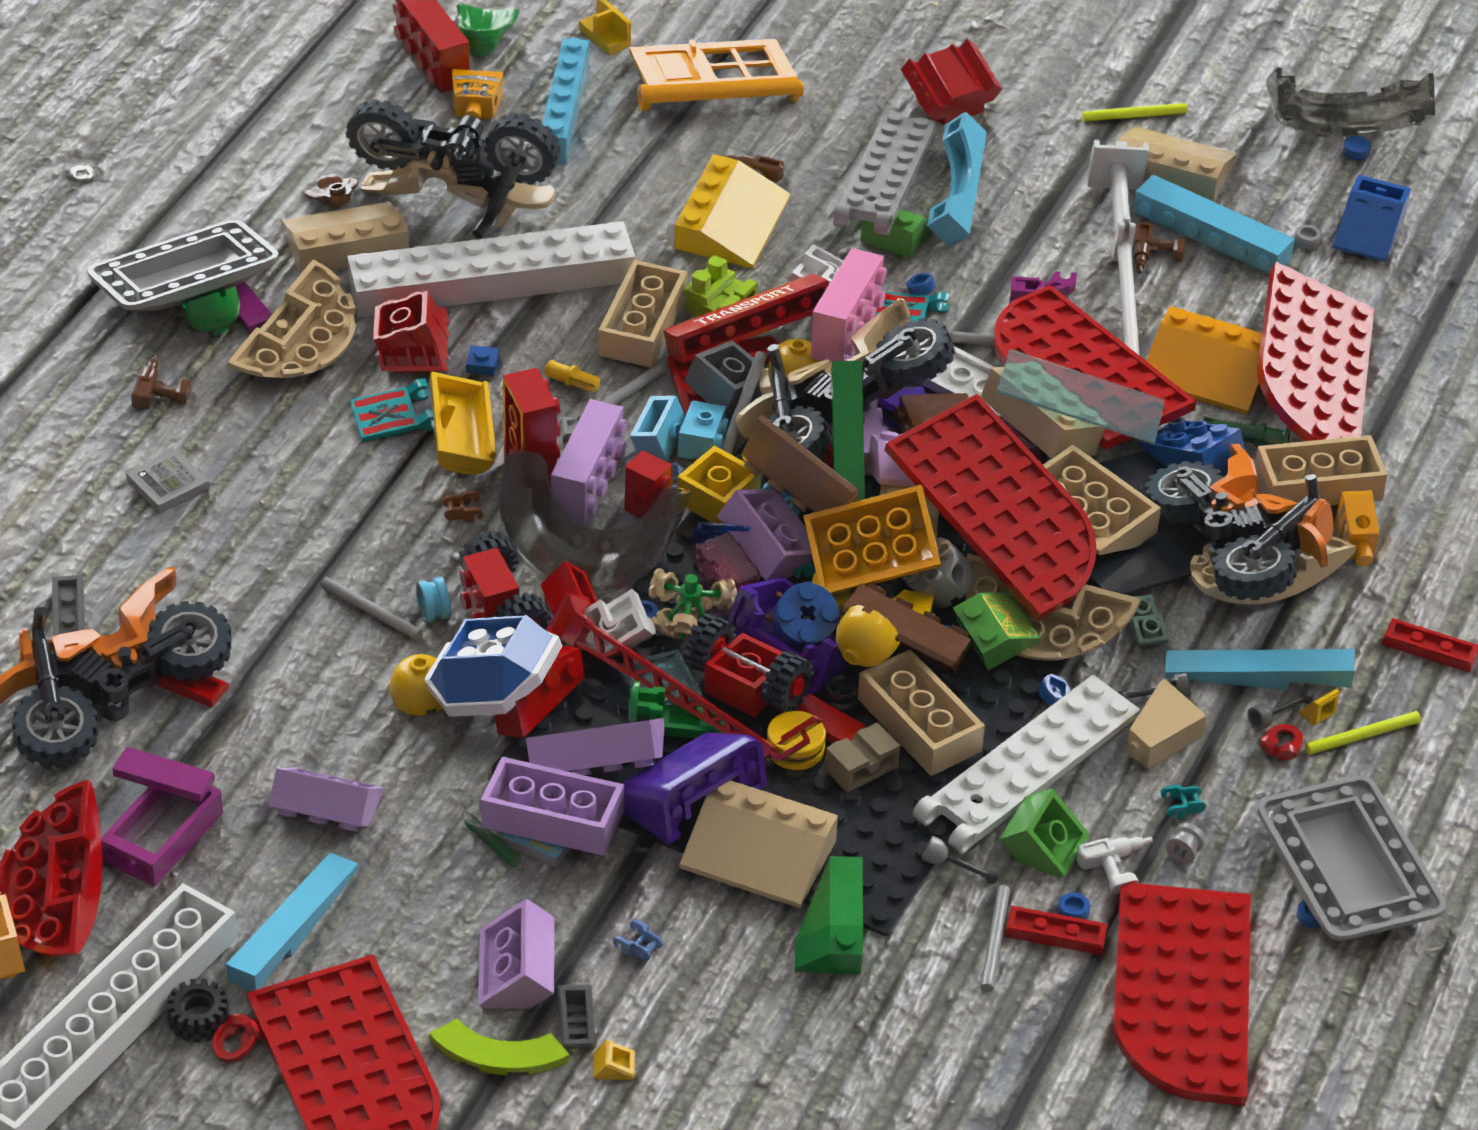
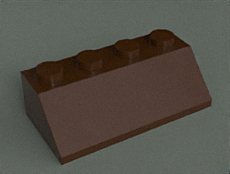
M870 583L868 587L863 584L858 586L842 608L843 616L851 606L857 605L864 606L861 611L869 614L873 610L879 612L896 628L898 635L895 639L896 642L900 641V645L897 648L903 651L911 649L921 660L954 677L956 676L972 645L971 639L967 638L969 634L967 631L955 625L948 628L940 624L941 619L930 612L925 611L922 615L912 610L914 605L900 597H897L896 601L886 597V591L877 585Z

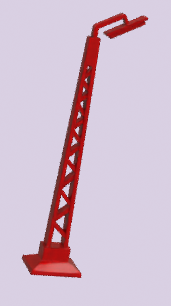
M565 593L546 629L547 632L559 636L562 645L566 646L568 643L572 647L582 648L636 681H641V684L650 689H653V687L664 688L662 681L664 679L671 684V686L665 687V698L725 734L752 736L762 744L763 755L766 758H771L772 756L777 760L783 761L810 744V739L806 732L824 721L823 718L813 715L781 735V741L778 742L779 745L785 746L801 735L804 740L782 754H778L774 751L776 748L774 745L594 625L595 621L584 614L590 600L588 597ZM590 630L594 635L595 648L584 642ZM604 640L616 648L605 652ZM623 654L625 666L612 658ZM633 659L646 668L636 671ZM652 673L654 683L642 676ZM678 690L680 699L671 694V692ZM688 696H689L690 698H692L693 700H695V701L692 702V703H689ZM702 706L703 712L699 711L696 708ZM711 712H713V713L716 714L717 716L713 718Z

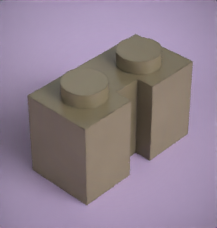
M877 722L867 728L858 730L853 736V740L850 741L848 738H845L827 747L825 770L848 793L898 768L900 745Z

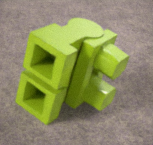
M713 255L708 260V267L705 270L694 272L691 275L692 281L683 289V294L687 297L685 306L692 316L698 317L757 295L758 282L749 278L745 282L737 280L736 272L727 269V260Z

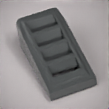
M591 984L558 985L556 996L561 1045L565 1050L596 1048ZM566 1003H584V1006L566 1007ZM585 1013V1017H567V1014ZM568 1024H586V1027L568 1028ZM587 1034L588 1038L569 1040V1035Z

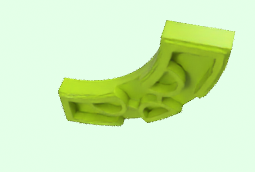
M458 1018L429 1032V1041L444 1055L459 1064L464 1062L478 1067L479 1071L485 1073L507 1075V1072L528 1071L529 1074H535L569 1063V1053L552 1033L526 1041H500L475 1033L462 1024Z

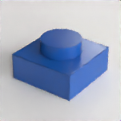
M471 345L466 361V373L494 376L499 359V348Z

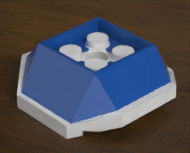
M527 615L465 619L453 640L446 643L424 680L430 693L442 705L443 710L449 717L506 714L516 705L515 701L528 695L542 683L560 652L562 644L559 636L547 632Z

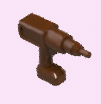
M748 155L724 156L741 161L768 180L778 182L784 176V163L781 160L757 155V157Z
M1136 223L1133 257L1137 273H1142L1150 257V252L1157 253V250L1172 251L1174 261L1182 262L1185 239H1152L1153 225L1149 223Z
M154 354L153 358L137 377L131 395L132 406L137 409H150L154 395L171 398L178 403L187 404L191 392V380L182 379L179 381L177 388L164 386L163 381H157L158 355Z

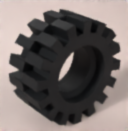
M196 978L190 979V985L188 986L185 982L179 984V990L174 987L171 990V996L168 995L167 998L170 1029L174 1030V1034L177 1037L183 1034V1040L188 1042L191 1037H194V1042H201L200 1037L204 1036L206 1041L212 1040V1033L215 1034L217 1029L226 1021V1017L229 1016L227 994L225 995L223 987L218 988V983L214 981L208 985L207 979L201 978V983L197 984ZM195 1006L210 1008L208 1012L199 1015L186 1012Z

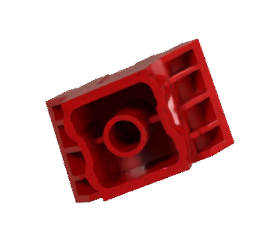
M968 38L960 47L951 43L949 47L930 54L924 53L917 62L909 58L900 69L916 95L919 105L923 107L930 118L942 123L944 126L964 112H967L971 117L983 113L984 104L993 101L1003 90L976 44Z
M428 291L414 292L405 298L388 300L375 307L373 340L378 347L377 356L381 371L397 373L449 372L445 360L449 359L447 342L450 334L447 324H450L448 313L446 308L438 307Z

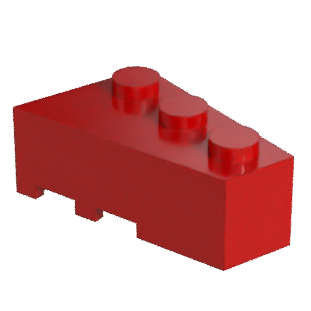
M562 645L542 683L531 693L515 701L516 705L506 714H494L498 734L524 738L585 678L580 648Z

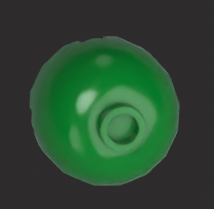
M236 287L181 304L188 323L200 332L212 331L213 336L229 331L228 325L237 320L241 307Z

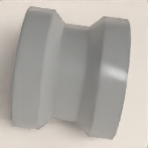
M1182 823L1176 828L1174 835L1166 842V851L1171 858L1179 863H1191L1197 856V851H1200L1206 841L1205 835L1197 826L1190 823Z

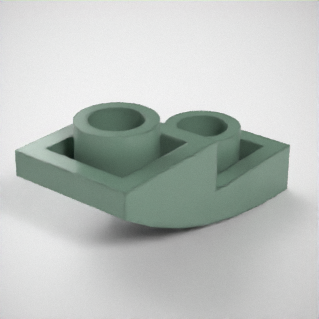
M1153 595L1133 596L1141 601L1128 623L1130 632L1137 645L1167 643L1169 638L1162 614L1157 613Z

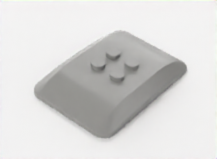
M228 220L90 266L87 271L89 278L123 309L154 311L178 306L239 285L275 264L279 260V253L242 221Z
M1362 775L1347 777L1270 795L1259 801L1258 815L1278 856L1308 908L1324 932L1332 939L1339 941L1350 940L1435 919L1442 916L1445 912L1446 901L1378 786L1369 777Z

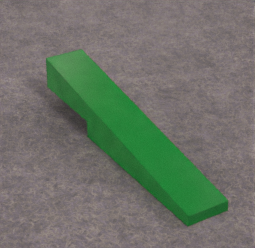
M832 361L830 375L833 470L858 489L860 501L865 499L862 361Z

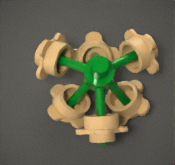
M658 568L655 570L654 577L650 582L649 596L651 598L660 597L661 601L666 602L673 598L676 592L680 594L676 598L677 604L673 610L663 608L656 613L657 617L653 616L651 620L659 633L672 638L688 640L686 637L688 634L691 635V627L693 624L698 625V615L703 618L704 610L711 609L713 605L718 606L719 610H724L725 607L732 609L737 596L735 582L733 579H728L727 582L719 580V582L713 584L711 590H703V587L697 584V576L689 574L685 577V583L680 587L674 573H664L663 569ZM683 607L684 613L678 614L681 608Z

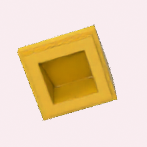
M1338 689L1331 691L1301 709L1299 714L1313 726L1336 713L1340 691Z
M606 1039L594 1052L593 1078L603 1080L634 1079L635 1051Z

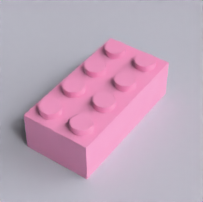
M851 248L813 310L811 358L822 361L828 359L832 363V361H846L849 355H854L855 349L850 337L875 316L877 308H881L884 304L885 291H882V285L887 274V269L883 268L884 256Z

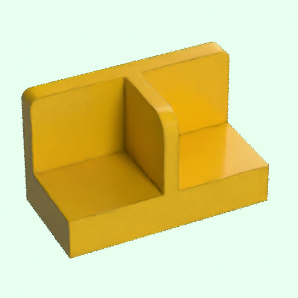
M596 0V14L580 20L579 30L608 55L631 47V21L607 0Z

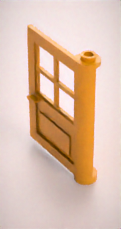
M776 39L698 44L694 40H690L689 44L629 47V53L645 83L638 85L637 90L638 106L641 112L649 111L651 103L789 95L791 102H798L799 97L803 96L802 80L798 81L797 75ZM764 51L768 60L743 62L738 53ZM731 53L735 62L709 64L705 54ZM772 66L777 75L751 77L746 68ZM739 68L743 77L717 79L713 69Z

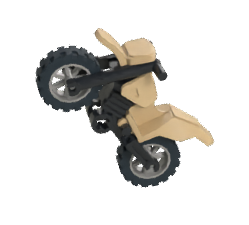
M373 99L370 103L367 101L361 103L346 126V138L350 140L348 144L351 149H355V154L359 158L363 157L366 163L371 166L375 164L379 169L389 168L393 170L368 173L360 186L362 192L390 195L420 193L427 178L436 177L442 179L447 183L448 192L481 208L483 206L486 207L483 218L472 231V235L476 238L483 236L494 223L497 215L499 217L495 227L504 228L516 208L544 209L551 205L556 197V192L551 186H531L536 181L539 183L545 181L546 177L552 174L560 158L561 146L557 144L559 141L558 137L551 133L552 129L548 125L544 126L541 124L542 121L537 118H529L530 115L522 114L520 116L517 113H510L509 116L503 115L498 121L496 120L493 123L486 138L482 139L481 135L484 132V125L474 116H464L456 127L446 128L437 126L434 121L413 119V116L408 111L402 110L403 107L397 104L394 106L390 104V101L383 100V102H379L378 99Z
M901 298L874 316L850 337L855 354L846 361H862L863 412L870 410V403L878 398L888 399L904 387L911 386L914 383L916 385L922 384L924 380H932L937 377V373L944 372L947 369L946 365L951 364L953 361L952 355L955 354V348L950 334L942 322L938 323L935 319L927 321L926 318H921L915 322L910 320L909 309L905 300ZM777 344L770 345L767 350L771 362L772 375L768 368L762 369L759 377L762 396L751 402L737 415L736 428L741 436L749 438L758 418L762 414L821 460L823 453H827L830 448L829 443H832L831 432L826 423L832 424L831 362L826 359L794 370L786 376L779 346Z

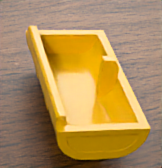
M431 371L429 382L431 386L436 456L439 465L449 471L467 475H478L488 471L495 463L494 458L496 455L489 383L487 381L478 382Z

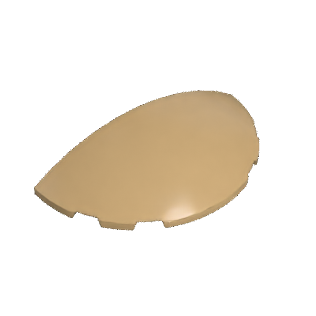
M313 259L285 292L284 301L261 329L255 328L227 362V366L247 374L272 378L304 376L329 366L346 351L354 336L356 328L354 314L356 308L351 294L344 292L337 275Z
M1332 536L1326 543L1328 566L1322 568L1311 554L1304 551L1295 559L1297 577L1294 578L1293 585L1287 586L1286 591L1279 594L1277 592L1274 594V597L1267 599L1266 597H1260V600L1251 601V598L1238 600L1235 596L1232 598L1226 596L1225 591L1220 592L1215 583L1214 567L1210 561L1208 544L1204 546L1202 555L1193 556L1190 564L1191 578L1202 592L1218 600L1236 604H1264L1291 597L1316 585L1343 565L1356 552V546Z
M968 553L966 557L971 562L970 566L974 569L972 585L965 594L966 600L979 593H1011L1041 638L1039 643L1017 654L1024 658L1045 661L1063 660L1089 653L1103 646L1117 633L1121 632L1129 623L1141 602L1136 597L1085 584L1075 599L1037 621L980 556Z

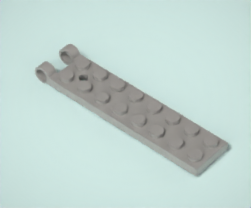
M899 113L883 114L840 204L837 203L833 216L834 226L848 228L850 220L853 218L875 222L874 233L889 235L895 218L935 134L936 122H931L923 117H903Z

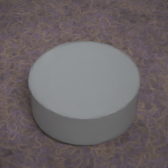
M1313 225L1299 226L1294 233V243L1301 249H1316L1321 245L1322 232Z

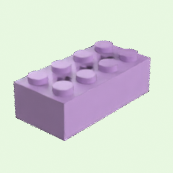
M592 399L589 400L551 474V519L585 527L590 515L594 516L596 514L598 499L600 496L604 497L608 486L609 477H614L617 461L619 458L622 459L626 452L627 443L623 441V436L626 431L627 420L623 419L622 406Z
M501 757L480 800L481 827L604 856L624 813V784Z

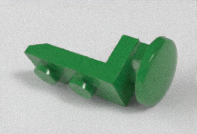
M641 681L633 683L629 698V723L638 722L639 717L649 718V720L664 718V736L696 739L705 733H724L678 705L665 704V688H641ZM702 707L696 708L699 711L703 712ZM711 712L713 718L717 716L716 714Z

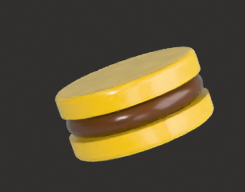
M788 711L776 716L770 722L767 729V741L776 747L774 751L782 754L804 740L801 735L785 746L778 744L781 741V735L813 715L803 711ZM821 722L806 732L810 739V744L783 761L777 760L772 756L770 759L777 765L791 770H803L816 765L822 759L825 751L826 731L823 723Z

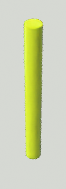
M1187 103L1082 111V121L1091 122L1187 114L1188 107Z
M1414 711L1306 743L1305 750L1308 755H1313L1420 723L1421 717L1418 711Z

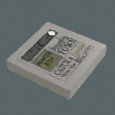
M177 449L126 473V480L159 513L209 489V481Z

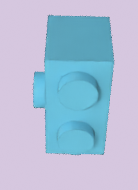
M650 396L630 435L638 454L643 450L668 462L678 442L679 431L685 419V414L676 396Z
M691 401L679 431L677 457L698 460L713 446L721 449L723 435L726 436L730 424V419L725 418L726 406Z

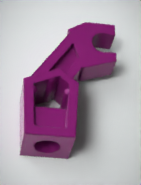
M1056 271L1050 281L1043 282L1039 278L1012 276L1010 303L1017 298L1049 285L1064 296L1070 295L1076 288L1077 273L1071 272L1069 279H1063L1060 277V271Z

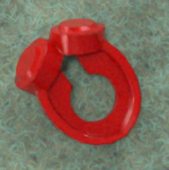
M1278 724L1269 728L1266 734L1258 741L1260 748L1265 754L1270 757L1275 755L1278 760L1289 761L1295 759L1297 753L1301 750L1303 734L1292 725ZM1287 732L1293 735L1294 740L1292 742L1276 747L1278 744L1276 735L1278 733Z
M231 1014L226 1017V1021L214 1034L212 1040L213 1051L216 1057L223 1062H237L250 1053L256 1040L260 1041L264 1038L259 1023L254 1019H250L244 1014ZM240 1027H245L246 1030L240 1037L242 1040L241 1047L235 1052H226L223 1048L224 1041L228 1037L235 1035Z

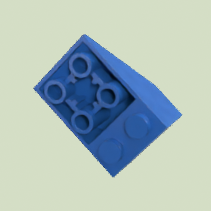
M1358 174L1351 189L1332 248L1368 257L1372 260L1386 262L1407 214L1411 188Z
M1183 417L1174 419L1162 428L1149 432L1147 437L1138 442L1139 447L1165 466L1174 463L1179 465L1185 461L1195 463L1196 461L1203 462V465L1211 464L1215 470L1219 469L1222 476L1228 473V459L1231 458L1230 444H1240L1245 450L1241 429L1228 427L1226 424H1208L1203 420H1185Z

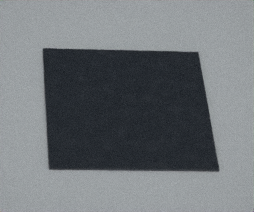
M1146 451L1099 463L1145 497V483L1148 482V478L1151 475H1155L1158 469L1168 468ZM1159 520L1157 533L1138 547L1103 555L1096 553L1095 564L1090 578L1101 589L1125 595L1192 576L1190 564L1193 556L1202 555L1204 546L1212 539L1208 536L1204 537L1191 523L1182 524V522H1176V524L1168 523V520Z

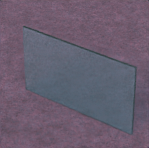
M1012 349L1009 350L996 393L1155 444L1165 403L1164 399Z

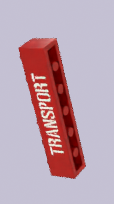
M810 274L663 330L668 354L673 359L686 363L693 360L696 354L732 340L738 343L810 316L829 286L828 280L815 274Z

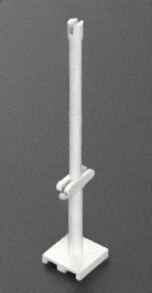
M1094 140L1087 175V187L1111 188L1115 230L1112 261H1118L1124 342L1125 345L1140 356L1131 254L1136 224L1130 223L1128 189L1137 190L1143 183L1149 144L1143 143L1142 147H1128L1127 142L1116 141L1115 146L1100 145L1099 140Z

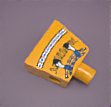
M452 69L455 116L464 117L469 115L479 120L494 118L503 97V72Z
M1372 490L1342 492L1333 524L1336 538L1356 546V552L1349 559H1355L1356 564L1359 566H1366L1373 562V554L1379 537Z

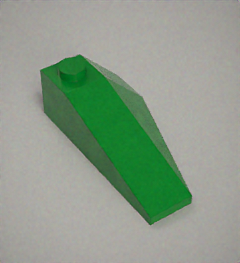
M830 856L795 940V972L861 975L863 957V857Z

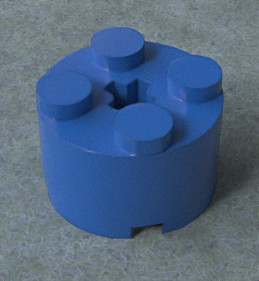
M809 581L789 588L782 595L773 612V628L777 638L795 650H803L805 645L809 644L820 645L823 639L829 638L838 622L840 611L834 597L822 586ZM807 613L810 618L803 621L800 617L802 614Z

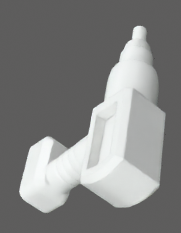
M1123 837L1114 840L1104 838L1078 845L1076 861L1083 870L1103 866L1112 894H1119L1121 885L1139 882L1134 873H1119L1116 865L1121 863L1120 857L1130 855L1131 851L1139 850L1144 847V844L1152 843L1153 839L1152 837L1145 839L1142 837L1131 839Z

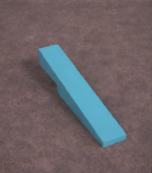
M1355 649L1166 650L1165 678L1186 673L1188 679L1193 681L1288 690L1289 682L1351 688L1355 670Z
M330 852L226 963L227 981L249 991L260 989L285 955L293 956L357 872L358 863Z

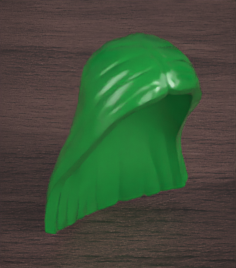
M458 3L456 5L459 21L458 28L469 41V55L485 57L492 54L501 38L515 24L519 10L517 8L483 10Z

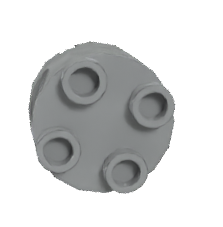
M936 538L941 567L901 578L913 591L933 595L934 608H946L952 605L950 601L955 597L960 600L967 593L972 585L974 569L970 566L971 562L949 540Z

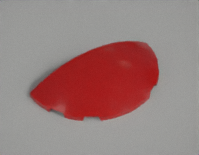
M89 779L73 784L54 794L55 801L43 811L34 810L20 825L21 836L13 849L6 848L0 862V895L6 894L18 942L26 949H31L41 953V955L53 957L78 955L91 933L96 918L102 883V841L93 784Z

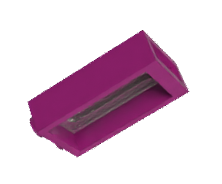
M212 785L202 802H198L148 787L101 837L102 862L155 887L223 814L221 791Z

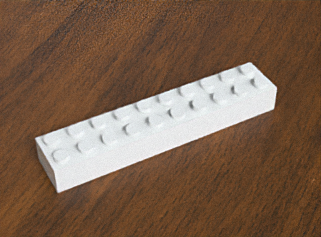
M624 221L350 255L347 256L348 281L357 317L360 318L374 316L376 306L388 300L405 298L414 292L428 291L438 307L619 285L622 284L633 260H635V254Z
M184 883L181 884L0 1060V1130H45L167 1009L168 995L171 996V990L174 987L179 990V984L185 982L187 986L190 985V979H197L237 939L235 912Z

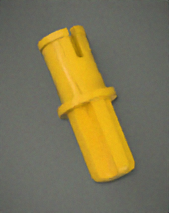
M550 360L546 364L545 376L564 382L566 387L572 388L575 386L592 393L600 387L599 377L581 371L578 366L573 365L569 367L555 360Z

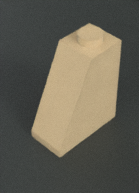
M1164 679L1160 681L1129 729L1127 752H1129L1134 760H1138L1145 768L1149 769L1201 739L1204 735L1207 715Z

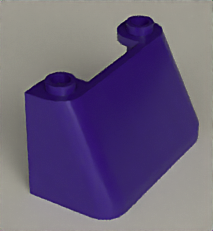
M783 577L741 586L727 620L736 627L734 634L738 637L741 633H744L779 651H790L811 661L815 668L813 670L815 675L810 680L813 682L812 687L807 689L810 694L813 695L821 692L826 688L827 681L831 676L843 674L853 666L844 659L837 645L836 637L833 635L823 639L818 646L814 644L805 645L803 650H795L777 638L773 625L765 621L764 616L768 614L773 619L774 608L779 601L775 597L776 593L781 592L784 594L789 588L794 586L793 583Z
M702 734L622 783L624 784V814L669 845L681 837L680 832L677 830L678 825L683 818L688 820L692 817L690 804L732 779L734 782L746 784V786L761 789L767 785L762 744L750 735Z

